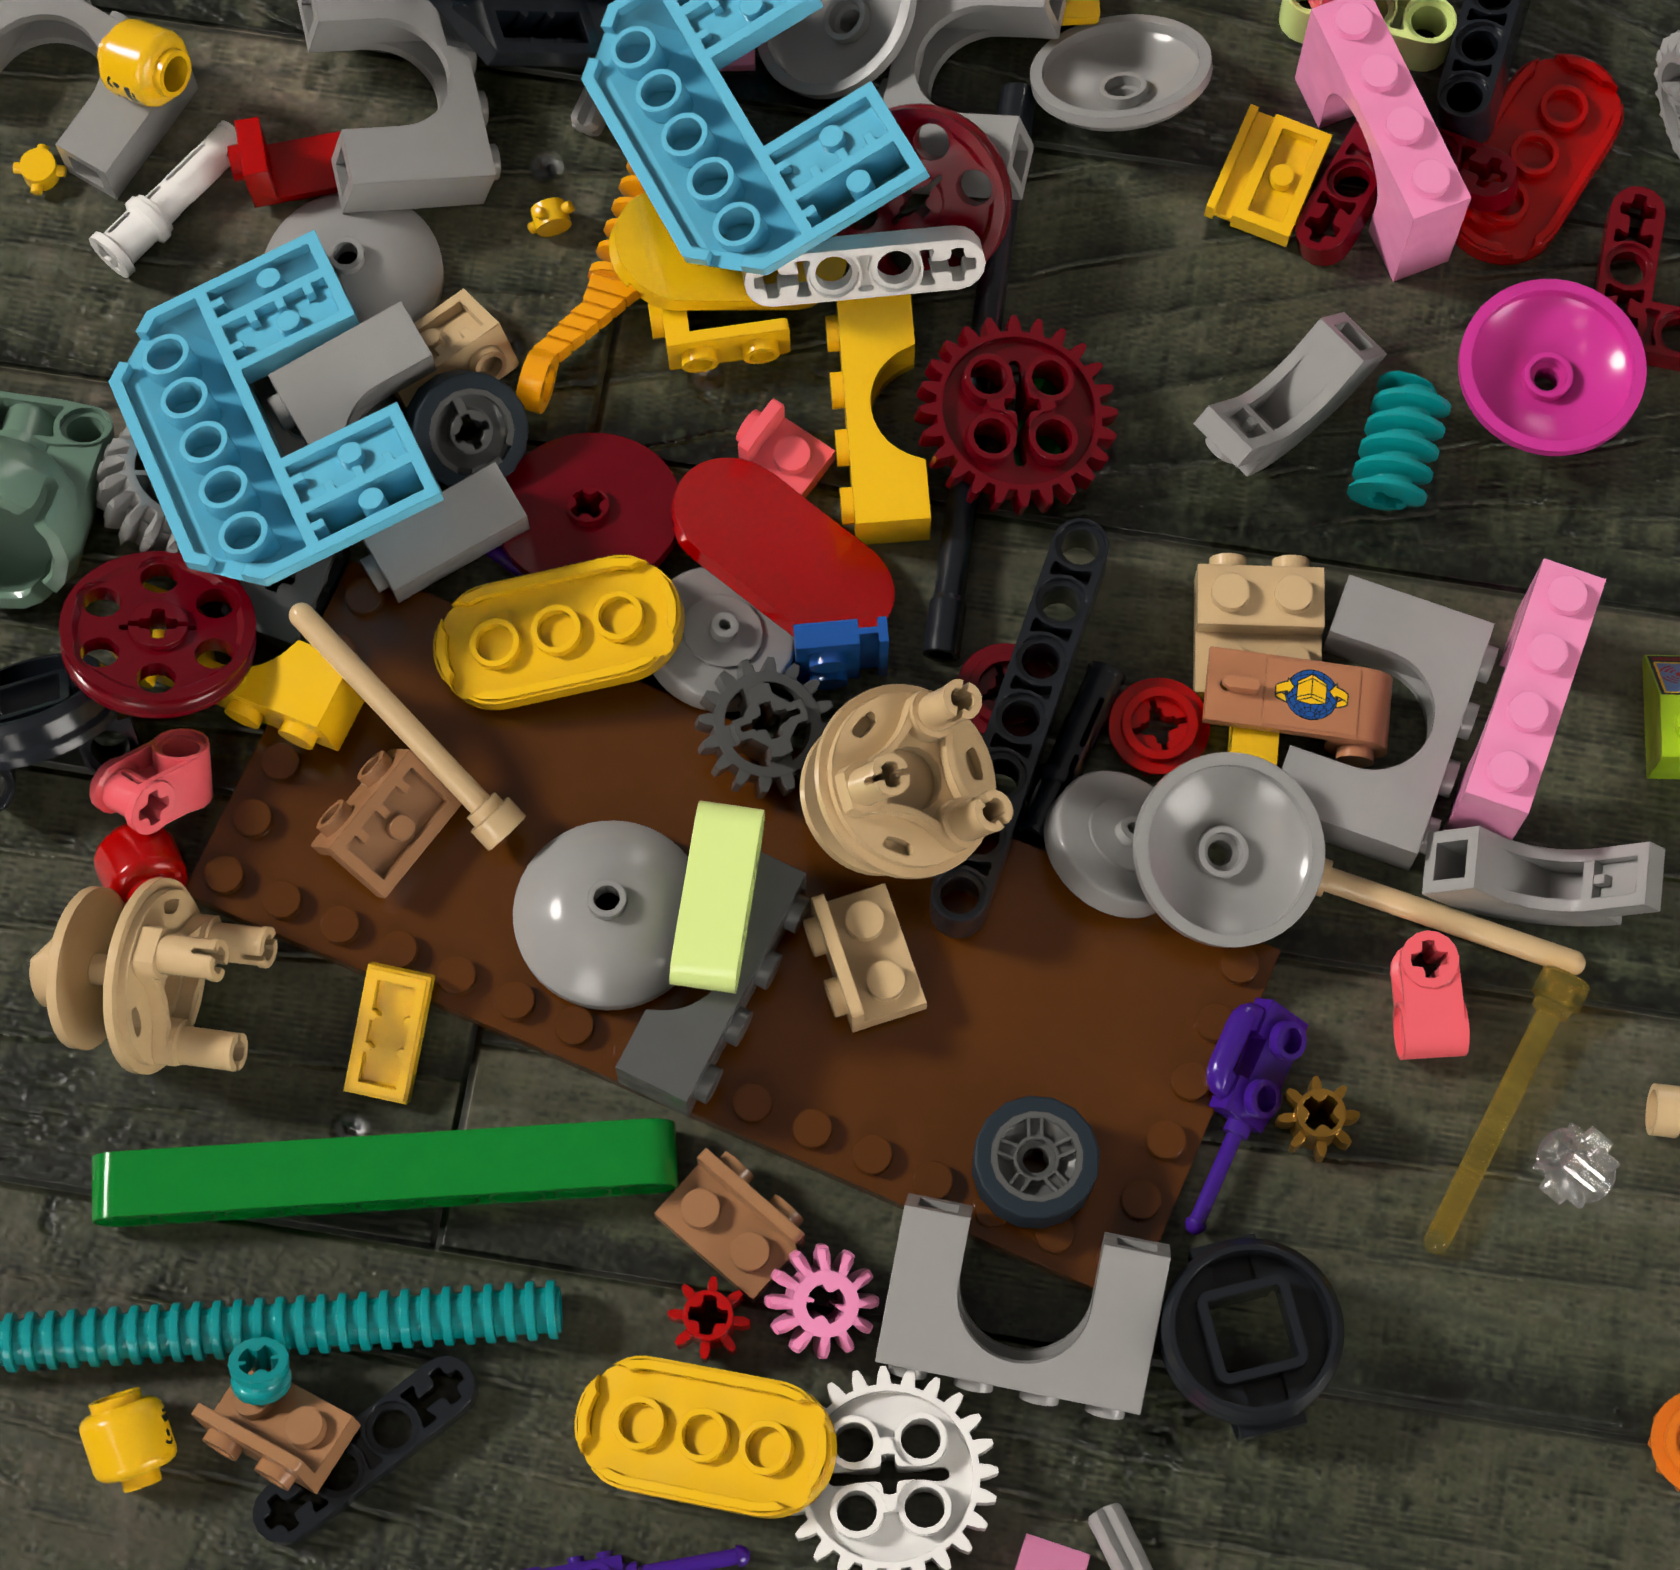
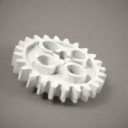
M880 1366L877 1384L871 1386L867 1385L858 1370L853 1371V1391L845 1394L837 1385L830 1382L827 1384V1389L832 1404L828 1408L824 1407L833 1423L836 1438L846 1429L857 1428L866 1432L873 1443V1449L869 1456L862 1461L848 1462L837 1454L833 1474L875 1475L880 1473L881 1462L888 1460L894 1461L896 1472L899 1473L922 1472L943 1468L949 1472V1477L944 1481L902 1480L898 1482L896 1493L884 1494L882 1484L876 1481L854 1483L846 1486H832L828 1482L826 1488L814 1502L803 1510L790 1515H805L807 1521L795 1533L797 1540L803 1541L817 1535L821 1542L814 1553V1560L819 1563L834 1552L840 1556L837 1570H851L854 1564L862 1567V1570H926L925 1564L933 1561L941 1570H951V1563L946 1550L952 1546L959 1552L967 1555L972 1552L973 1548L967 1537L963 1534L964 1530L969 1528L985 1532L988 1526L984 1518L974 1511L975 1506L995 1505L997 1498L990 1491L980 1488L981 1481L990 1480L998 1476L999 1473L998 1467L979 1463L978 1458L993 1448V1440L984 1438L973 1440L970 1435L980 1424L982 1417L978 1413L960 1419L956 1413L961 1406L964 1395L958 1392L945 1402H942L937 1398L940 1378L936 1376L927 1384L924 1390L915 1388V1372L913 1369L905 1372L901 1384H891L886 1366ZM926 1425L936 1432L940 1441V1446L936 1453L924 1459L914 1458L906 1453L902 1447L901 1437L911 1426ZM927 1492L938 1497L943 1505L944 1515L937 1524L924 1528L910 1522L906 1516L905 1504L914 1494ZM855 1495L864 1496L869 1499L875 1506L877 1513L873 1524L861 1531L847 1529L841 1524L837 1516L841 1503L848 1497Z

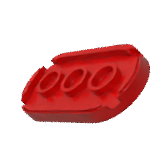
M1555 54L1554 58L1539 61L1540 58H1537L1523 65L1509 81L1504 91L1493 132L1483 144L1501 150L1511 156L1516 163L1518 192L1512 203L1500 211L1483 212L1468 207L1455 242L1468 255L1490 264H1519L1541 254L1557 236L1613 147L1624 120L1623 103L1621 106V100L1617 94L1618 87L1615 81L1603 67L1594 61L1575 54ZM1464 162L1463 169L1469 171V162ZM1493 173L1488 180L1479 179V186L1487 188L1492 181L1501 183L1500 175Z
M727 457L704 461L690 469L683 476L677 486L671 505V514L674 521L673 531L678 544L694 561L794 637V624L858 619V628L877 626V617L887 616L888 620L894 605L895 590L891 574L882 559L871 548L772 472L751 461Z

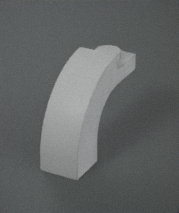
M1345 312L1322 317L1295 349L1262 381L1240 396L1208 405L1193 424L1207 437L1205 439L1206 445L1215 456L1224 462L1234 464L1248 477L1281 458L1323 423L1363 383L1387 353Z
M1482 826L1428 832L1422 895L1460 910L1504 920L1555 926L1621 925L1622 916L1660 912L1665 848L1650 841L1593 849L1546 848L1508 839Z

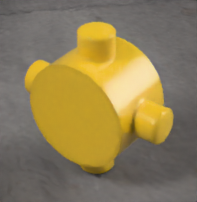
M38 144L37 148L25 152L20 162L13 163V173L22 175L26 184L31 188L30 193L37 196L42 195L43 191L52 189L58 183L60 177H66L67 174L66 166L57 165L54 156L49 151V146L46 144Z
M559 197L547 198L537 202L530 209L533 221L527 224L530 233H537L541 237H552L564 233L572 225L569 214L575 211L574 204L570 200L565 202L564 199Z

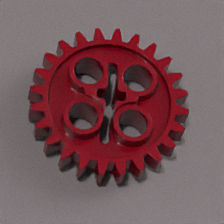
M1011 315L1004 331L1000 332L998 326L990 317L984 321L980 329V337L970 327L965 326L958 337L959 346L946 340L938 353L941 360L931 359L924 373L931 381H922L916 397L926 402V404L919 406L914 416L915 422L930 425V427L923 431L918 442L920 446L938 447V451L929 463L931 469L949 465L952 469L945 486L951 488L963 480L970 485L966 499L968 503L971 504L984 492L990 495L989 505L990 511L996 513L1004 499L1011 500L1016 516H1022L1030 499H1033L1042 514L1047 513L1053 504V494L1065 505L1070 503L1076 494L1075 486L1086 490L1095 479L1092 470L1101 471L1108 461L1109 456L1102 449H1109L1116 440L1117 434L1106 428V426L1114 422L1118 416V409L1101 404L1108 400L1114 387L1110 384H1095L1094 380L1103 368L1102 363L1097 362L1084 366L1080 359L1087 345L1081 343L1070 350L1063 346L1066 335L1065 329H1059L1049 339L1043 336L1042 319L1037 318L1029 332L1021 330L1017 315ZM1009 365H1015L1018 367L1019 370V383L1017 385V390L1015 388L1012 369ZM983 377L988 379L996 387L997 393H982L973 385L971 378ZM1033 379H1047L1055 386L1058 394L1047 395L1042 393L1034 385ZM1016 394L1015 412L1007 410ZM1017 419L1026 420L1017 436ZM974 436H989L996 441L1001 452L994 454L985 452L976 444ZM1045 436L1056 441L1061 449V454H1050L1042 450L1037 444L1036 437ZM1016 440L1017 446H1019L1021 462L1024 466H1017L1014 462Z

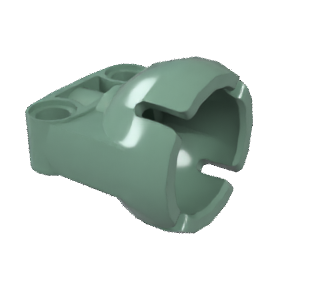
M0 391V609H25L46 600L53 592L57 593L76 573L98 510L96 507V492L99 485L96 480V473L100 462H102L107 445L115 438L113 420L109 413L102 408L63 399Z

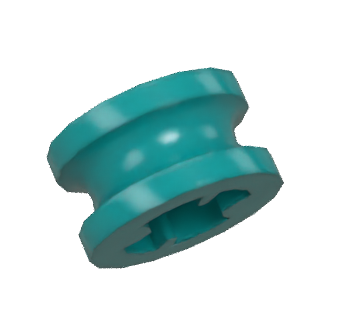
M255 1337L245 1340L236 1346L229 1355L228 1369L231 1375V1388L234 1395L242 1402L251 1405H267L278 1401L286 1395L291 1387L292 1374L289 1368V1354L286 1347L278 1340L268 1337ZM268 1367L272 1368L270 1372L266 1371ZM251 1370L254 1371L252 1375L248 1374Z

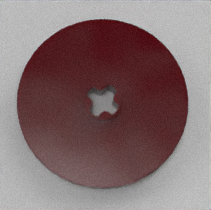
M578 433L551 440L525 455L518 463L516 469L505 478L527 515L530 529L506 541L501 546L508 559L524 575L613 555H631L647 561L652 566L658 567L667 558L677 542L673 531L674 521L671 514L672 500L678 486L676 478L670 468L656 453L626 437L607 433ZM584 507L590 512L599 510L600 515L592 518L587 513L579 516L578 510Z

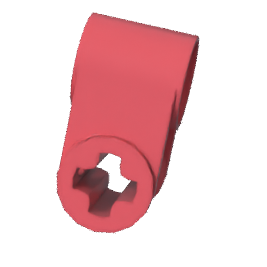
M170 729L119 757L109 759L99 767L92 778L89 789L91 803L104 813H118L126 818L128 826L139 834L144 835L156 833L168 823L189 812L204 808L213 798L210 743L208 737L203 732L195 729Z
M1430 930L1418 932L1410 937L1404 946L1396 952L1390 965L1394 1004L1393 1034L1399 1060L1467 1056L1470 1045L1469 1018L1466 1004L1463 1000L1457 948L1449 937L1440 932ZM1419 953H1423L1425 963L1436 964L1437 969L1429 978L1426 977L1423 967L1412 965V961Z

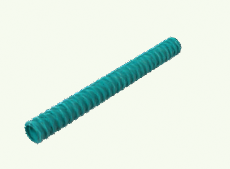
M547 1280L545 1287H536L535 1281H526L525 1288H516L514 1282H506L504 1289L495 1290L493 1283L484 1284L483 1291H474L472 1285H464L462 1292H454L452 1286H443L441 1293H433L431 1287H423L421 1293L417 1295H412L410 1288L401 1289L400 1296H392L389 1290H381L379 1297H371L368 1291H360L358 1298L351 1299L348 1292H340L337 1299L330 1300L327 1293L318 1294L316 1301H309L306 1295H298L295 1302H288L285 1296H277L275 1303H267L264 1297H257L254 1304L247 1305L243 1298L235 1299L233 1306H226L223 1300H215L212 1307H205L202 1301H194L191 1308H184L181 1302H174L169 1310H164L160 1303L152 1304L149 1311H143L140 1305H131L128 1312H122L119 1306H111L108 1313L103 1314L98 1307L89 1308L86 1315H81L80 1310L77 1308L69 1309L66 1316H60L57 1310H48L45 1317H40L36 1311H28L24 1318L20 1319L15 1312H8L4 1315L3 1320H0V1367H5V1370L9 1373L18 1372L22 1365H25L30 1372L38 1371L41 1364H46L50 1370H59L62 1363H67L71 1369H79L83 1362H88L92 1368H100L104 1360H109L110 1364L116 1367L121 1366L124 1359H130L133 1365H142L145 1358H151L154 1364H163L165 1358L172 1356L175 1363H182L187 1355H193L194 1360L199 1362L205 1361L207 1354H214L217 1360H225L228 1353H231L236 1346L245 1340L255 1337H268L278 1340L286 1347L288 1354L290 1349H297L300 1355H309L311 1348H318L321 1354H329L331 1348L339 1346L342 1353H347L351 1351L352 1345H360L362 1351H371L373 1344H381L383 1350H392L394 1343L401 1342L404 1349H412L414 1342L423 1341L425 1348L434 1347L435 1340H443L446 1346H454L456 1339H464L467 1345H475L477 1338L485 1337L488 1344H495L497 1337L506 1336L509 1343L517 1342L518 1335H527L529 1341H537L539 1334H548L550 1340H558L559 1333H562L563 1330L560 1286H557L555 1280Z

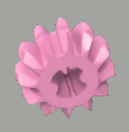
M823 1243L815 1245L812 1266L809 1265L806 1257L800 1251L794 1250L790 1252V1262L797 1273L790 1277L784 1271L774 1269L770 1275L771 1279L776 1283L786 1287L785 1294H769L764 1297V1305L775 1310H787L770 1324L772 1331L779 1335L795 1328L789 1341V1348L796 1353H801L813 1337V1350L818 1359L828 1358L831 1337L835 1338L837 1345L844 1352H851L855 1346L847 1330L853 1325L859 1331L869 1334L873 1329V1324L864 1317L859 1316L858 1311L859 1308L872 1309L878 1307L879 1297L871 1293H857L859 1289L869 1284L873 1279V1274L869 1269L862 1268L848 1275L854 1263L855 1255L846 1249L837 1255L832 1265L829 1247ZM816 1286H820L828 1292L836 1291L837 1300H829L834 1309L827 1316L821 1315L816 1310L807 1311L806 1303L815 1301L809 1296V1293Z

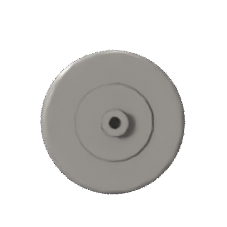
M703 567L681 573L671 580L683 602L685 612L684 632L674 655L662 668L653 673L658 682L669 693L690 706L706 710L700 704L705 692L709 690L720 693L715 685V680L723 671L731 674L737 680V667L742 660L748 659L753 665L755 672H759L766 658L774 657L777 672L785 674L791 666L795 655L793 636ZM738 696L729 703L726 712L739 711L738 704L740 699Z
M1104 770L1079 776L1052 803L1044 824V841L1047 854L1054 870L1063 883L1078 898L1091 907L1109 915L1123 918L1150 916L1156 912L1147 901L1137 879L1133 860V836L1138 814L1154 787L1135 776Z

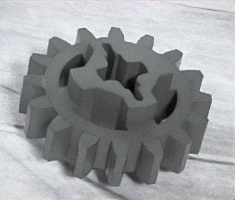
M767 657L761 670L755 672L750 661L745 659L737 667V680L731 674L723 671L715 680V685L720 693L707 690L702 697L700 704L711 713L699 715L695 721L694 729L709 733V737L702 741L698 747L699 755L715 753L718 761L710 772L714 777L722 775L727 770L735 775L732 781V791L737 793L746 782L754 783L756 797L763 799L769 792L771 784H776L779 792L784 797L789 795L795 788L794 776L800 781L801 771L807 754L813 744L823 734L828 724L823 723L821 719L830 712L833 704L831 701L816 702L813 698V694L820 685L817 679L808 681L804 685L797 681L799 665L793 663L785 674L777 672L774 657ZM772 691H775V692H778V693L784 695L785 697H787V698H788L789 700H791L792 702H789V701H787V700H785V699H783V698H781V697H779V696L773 694ZM738 696L740 699L738 708L741 717L733 720L730 725L725 726L727 707ZM759 717L765 726L774 724L776 727L780 726L772 739L767 730H751ZM806 729L804 747L800 755L793 760L791 754L794 750L790 739ZM739 753H742L758 761L759 765L753 764L745 760L739 755Z

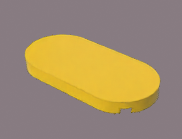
M646 192L632 199L624 207L610 233L609 255L617 276L627 287L631 284L637 291L643 294L641 299L655 307L677 311L802 310L818 304L810 303L778 307L762 306L748 296L741 271L687 263ZM841 257L826 258L819 263L815 273L825 281L839 280L845 273L847 261ZM804 261L796 262L798 281L807 282L803 265ZM778 269L767 276H763L765 284L777 282Z
M631 555L607 556L486 583L469 589L451 604L453 608L447 613L444 621L441 618L434 633L433 657L441 678L466 703L486 710L516 708L630 683L652 675L670 660L681 642L685 626L684 606L673 582L657 567Z
M632 1356L614 1363L616 1366L607 1369L602 1375L598 1374L585 1388L577 1406L574 1427L575 1438L580 1452L584 1454L587 1463L593 1468L592 1471L607 1484L632 1493L757 1518L775 1519L795 1514L814 1502L826 1488L836 1464V1433L827 1411L808 1392L780 1380L653 1356Z

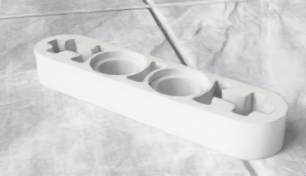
M951 225L832 236L779 268L776 283L765 284L764 275L742 272L746 292L754 302L762 306L778 307L959 290L970 287L980 279L984 273L986 261L980 239L974 231L965 226ZM963 248L965 256L961 258V265L950 267L947 259L951 257V249ZM921 250L929 251L930 258L928 260L931 270L924 271L920 254ZM902 251L912 258L908 269L898 275L882 273L877 268L878 262L888 252ZM829 257H841L850 264V268L841 279L825 281L815 273L819 263ZM804 261L803 265L807 282L798 281L796 262Z

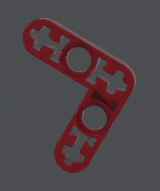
M1357 120L1298 216L1295 224L1299 253L1304 260L1313 265L1328 266L1343 260L1350 252L1376 207L1378 193L1375 169L1366 139ZM1437 127L1472 197L1468 207L1483 212H1495L1509 206L1516 198L1518 192L1516 163L1511 156L1496 148ZM1466 161L1469 162V171L1463 169L1464 162ZM1493 173L1500 175L1501 183L1492 181L1487 188L1479 186V179L1488 180ZM1351 176L1362 177L1369 183L1367 190L1357 197H1344L1335 190L1341 180ZM1331 209L1336 213L1333 219L1335 238L1325 235L1320 242H1315L1312 232L1322 234L1326 231L1332 220Z
M1631 186L1621 190L1615 196L1605 218L1594 290L1605 295L1615 304L1617 302L1627 303L1624 313L1629 317L1641 338L1648 366L1680 372V352L1671 350L1664 344L1661 332L1670 326H1680V306L1652 301L1666 217L1665 205L1661 197L1653 190L1643 186ZM1630 208L1640 209L1641 219L1644 220L1636 236V242L1625 241L1629 233L1631 221L1630 216L1627 215ZM1619 259L1633 261L1642 271V280L1633 285L1620 283L1612 276L1610 265Z

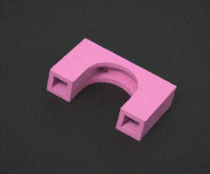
M1334 0L1312 8L1295 80L1319 129L1355 116L1360 125L1372 157L1378 193L1376 207L1368 231L1392 281L1395 282L1448 262L1472 197L1375 1Z
M1545 558L1543 559L1517 609L1499 666L1505 667L1494 703L1474 754L1460 778L1443 830L1482 826L1508 839L1513 840L1529 814L1606 579Z

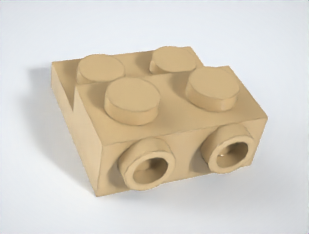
M1237 553L1215 554L1209 558V564H1198L1194 578L1193 691L1201 700H1204L1208 653L1211 646L1322 661V633L1325 628L1324 567H1310V560L1301 555L1275 557L1272 559V566L1247 565V558Z

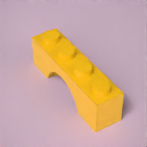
M911 294L836 301V315H825L827 352H839L841 372H830L832 410L844 409L846 429L834 430L837 467L849 466L851 487L839 488L842 525L854 524L855 537L865 545L930 540L931 510L926 459L908 454L892 445L880 432L872 414L875 401L885 386L901 374L914 369L915 336Z
M144 582L143 584L146 589L152 592H167V590ZM155 629L151 637L164 638L165 630ZM297 640L276 658L260 665L251 666L241 684L226 698L216 703V705L224 707L226 715L249 728L259 729L262 722L278 728V734L301 748L312 750L315 743L339 751L365 701L311 644ZM214 651L205 652L197 658V661L205 667L220 668L226 666L216 662ZM111 652L112 655L117 659L118 656ZM161 675L149 676L139 683V685L153 689L156 682L169 687L175 684L171 679Z

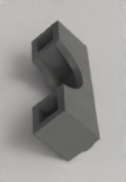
M760 851L736 994L711 991L701 1000L683 1008L674 1010L646 1009L615 1066L618 1083L687 1117L692 1112L697 1100L704 1104L709 1102L723 1074V1068L716 1064L727 1043L737 1047L751 1022L753 1011L747 1009L746 1006L756 987L767 990L779 969L783 955L776 952L780 941L786 930L797 933L809 911L811 898L805 895V872Z

